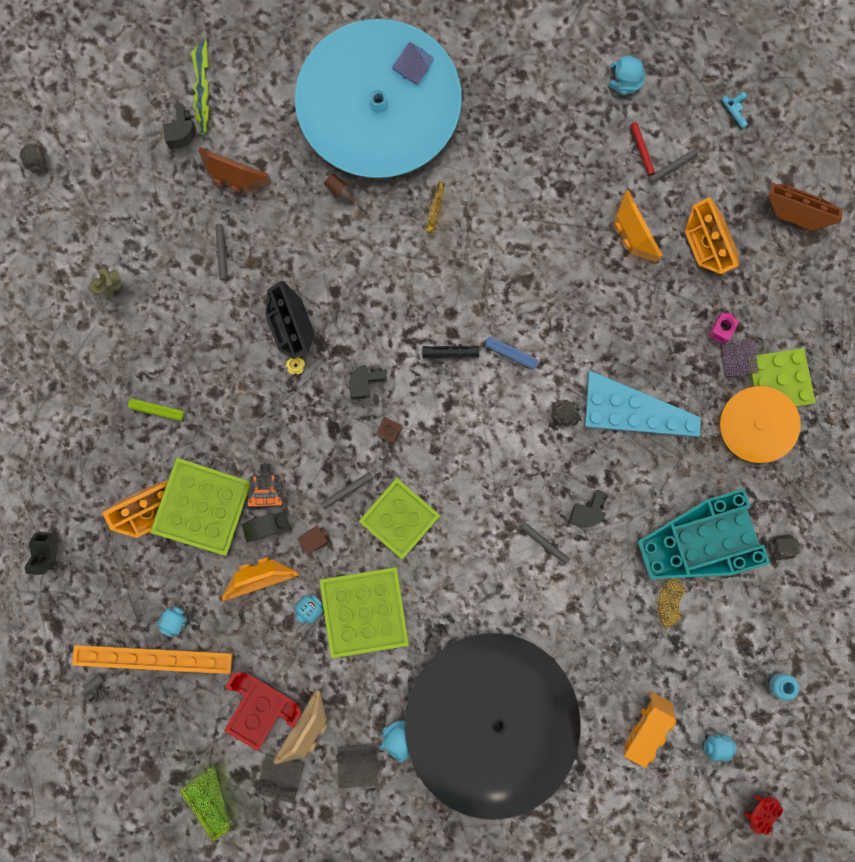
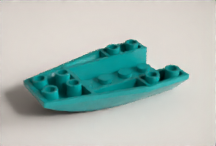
M745 489L707 499L637 541L649 578L727 576L770 564L764 545H759L747 508L751 506Z

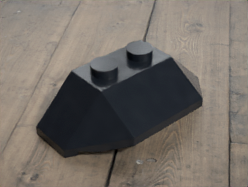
M280 281L267 290L268 298L265 315L278 350L292 359H297L310 351L314 331L302 299L284 281Z

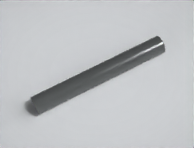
M696 149L691 150L649 176L648 180L650 183H654L697 156L698 151Z
M216 224L219 279L226 280L223 224Z
M370 472L322 501V507L326 509L372 480L373 477Z
M526 522L522 524L520 528L562 563L565 565L568 563L570 558Z

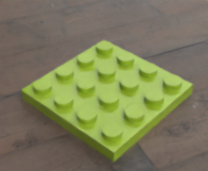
M176 457L150 533L226 556L251 482Z
M397 567L320 580L331 658L409 646Z

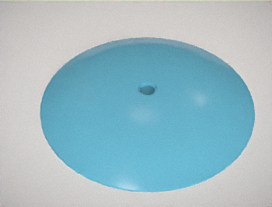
M369 19L354 22L326 36L306 58L298 75L295 89L297 118L301 130L312 148L333 166L354 175L370 178L402 175L429 162L444 148L451 138L461 110L462 97L459 77L446 51L437 41L422 30L403 22L387 19ZM376 100H382L381 103H375Z

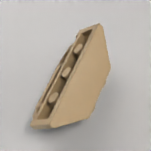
M318 689L313 693L294 729L292 728L275 756L274 763L280 764L306 756L307 752L311 754L317 744L315 742L318 734L322 736L327 728L322 698Z

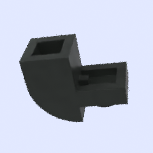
M183 103L175 104L177 122L163 124L164 138L169 149L187 146L196 135V126L193 120H191L189 110L185 109Z
M366 365L355 369L349 379L351 400L370 398L369 383L387 381L386 370L382 371V368H375L368 372Z
M595 490L589 507L578 503L574 504L568 522L581 527H590L600 523L606 516L605 512L599 511L600 508L604 507L606 501L604 497L605 492Z
M285 511L264 515L241 524L247 543L291 530Z
M35 533L29 541L31 557L24 567L25 573L35 575L46 574L48 570L54 569L56 563L57 543L55 533Z

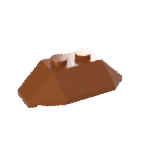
M201 147L198 150L212 183L222 187L224 185L235 193L242 192L246 194L269 185L271 182L268 173Z
M771 183L768 197L777 217L783 221L791 222L810 230L820 229L841 222L842 208L835 207L831 202L794 187Z

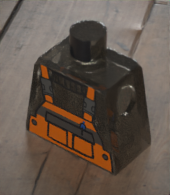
M261 464L260 476H251L246 503L247 508L286 507L281 477L279 475H272V464Z

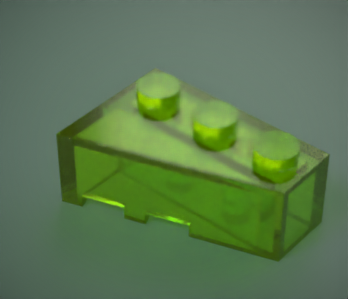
M213 764L179 790L212 843L231 829L216 765Z

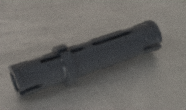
M479 345L422 346V358H479Z

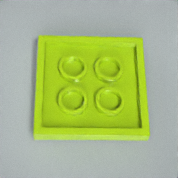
M804 348L746 358L752 387L765 386L779 390L788 396L796 407L816 403Z
M396 478L358 522L403 560L440 515Z

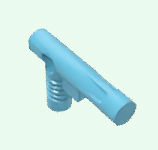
M742 92L731 100L726 95L721 101L742 129L745 128L748 123L739 111L743 109L740 102L747 98L746 93Z

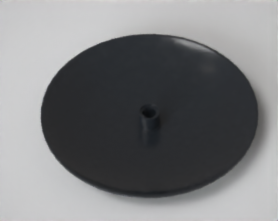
M499 633L478 634L458 640L447 646L432 658L421 671L407 703L405 737L408 753L417 775L425 787L443 804L463 815L485 820L508 819L525 814L543 804L559 789L567 778L575 761L580 741L581 720L579 706L573 687L566 674L544 650L527 640L512 635ZM495 720H498L500 727L494 731L492 724Z

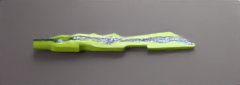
M204 39L191 52L197 82L193 85L196 93L193 97L195 101L193 107L196 110L195 118L199 122V131L202 135L207 134V123L209 120V106H207L209 82L205 79V68H208L207 41Z

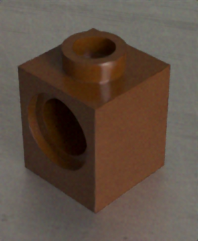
M384 417L376 436L394 445L402 430V425Z
M316 525L297 539L306 553L311 555L329 542L327 539L329 535L324 527L320 528Z

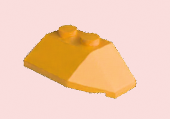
M625 191L614 219V228L617 233H620L623 246L626 250H629L630 254L658 262L663 254L658 248L630 191Z
M708 197L694 204L687 222L685 234L698 266L719 274H724L739 267L737 248L725 219L713 199Z
M168 480L149 486L104 510L102 514L110 530L135 538L150 532Z
M269 557L258 560V564L251 566L250 563L240 566V571L234 572L222 596V601H227L298 577L300 573L277 560H269Z

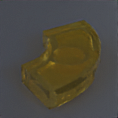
M439 181L437 184L426 231L432 232L436 226L445 189L444 182Z
M669 578L660 591L658 613L665 629L670 628L682 619L679 612V602L687 590L678 578Z

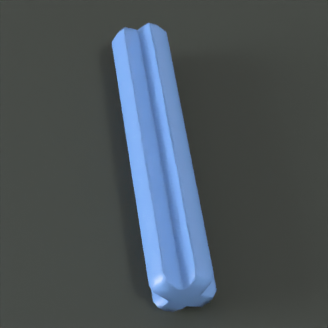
M488 337L485 343L486 347L531 369L536 368L538 359L492 337Z

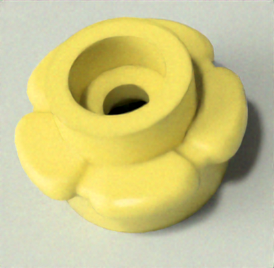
M300 357L297 359L290 358L286 366L289 373L300 374L304 370L305 362Z

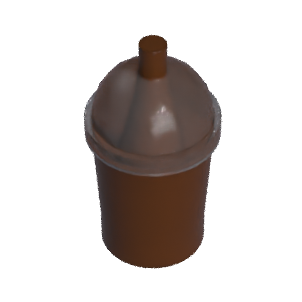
M334 173L325 180L324 185L339 201L348 202L350 200L352 203L355 202L352 198L353 190L351 186L347 185Z

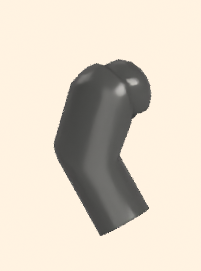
M99 673L85 685L84 700L86 703H95L98 687L105 682L102 674Z

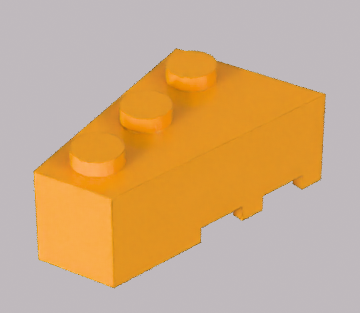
M652 691L649 695L651 702L647 710L642 709L640 714L643 716L637 726L634 725L623 747L624 757L644 768L647 767L649 762L652 763L654 761L656 750L659 746L662 747L664 745L666 734L669 730H673L676 725L673 703Z

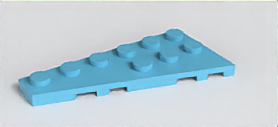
M588 371L585 428L700 437L701 417L595 372Z

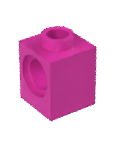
M722 312L717 316L707 336L724 345L730 341L739 320L735 319V316L730 313ZM721 323L727 326V331L721 328Z

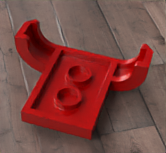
M245 672L233 673L225 685V688L228 690L239 692L244 697L224 731L256 751H259L278 717L284 719L287 725L294 729L302 715L301 708L295 701Z

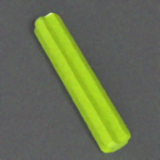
M130 398L128 402V408L178 421H182L184 418V411L133 398Z

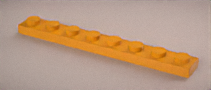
M74 645L72 666L231 674L233 653Z

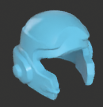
M625 56L610 65L611 70L615 69V76L620 82L611 80L608 87L622 95L635 93L642 87L645 81V69L638 58Z
M396 721L388 727H384L382 730V737L384 739L381 751H384L386 748L388 753L397 759L398 763L410 758L405 737V721Z

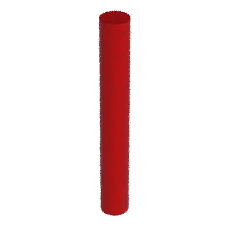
M634 122L630 126L648 176H651L655 173L638 123Z

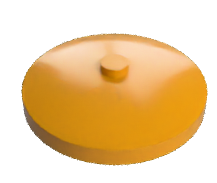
M765 386L750 387L735 394L725 405L720 417V433L725 445L737 457L748 462L767 463L783 457L793 448L800 433V416L791 399L781 391Z

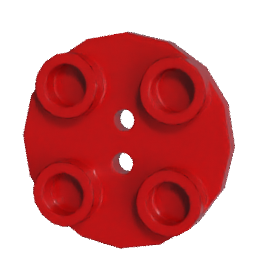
M756 795L755 799L760 801L752 815L746 812L744 816L751 820L750 828L754 833H763L767 836L771 833L772 825L776 819L782 815L783 808L775 797L769 796L762 799Z

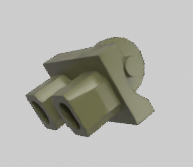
M105 268L99 269L100 278H94L90 281V291L96 295H101L106 291L107 299L113 298V292L121 289V277L117 269L107 272Z

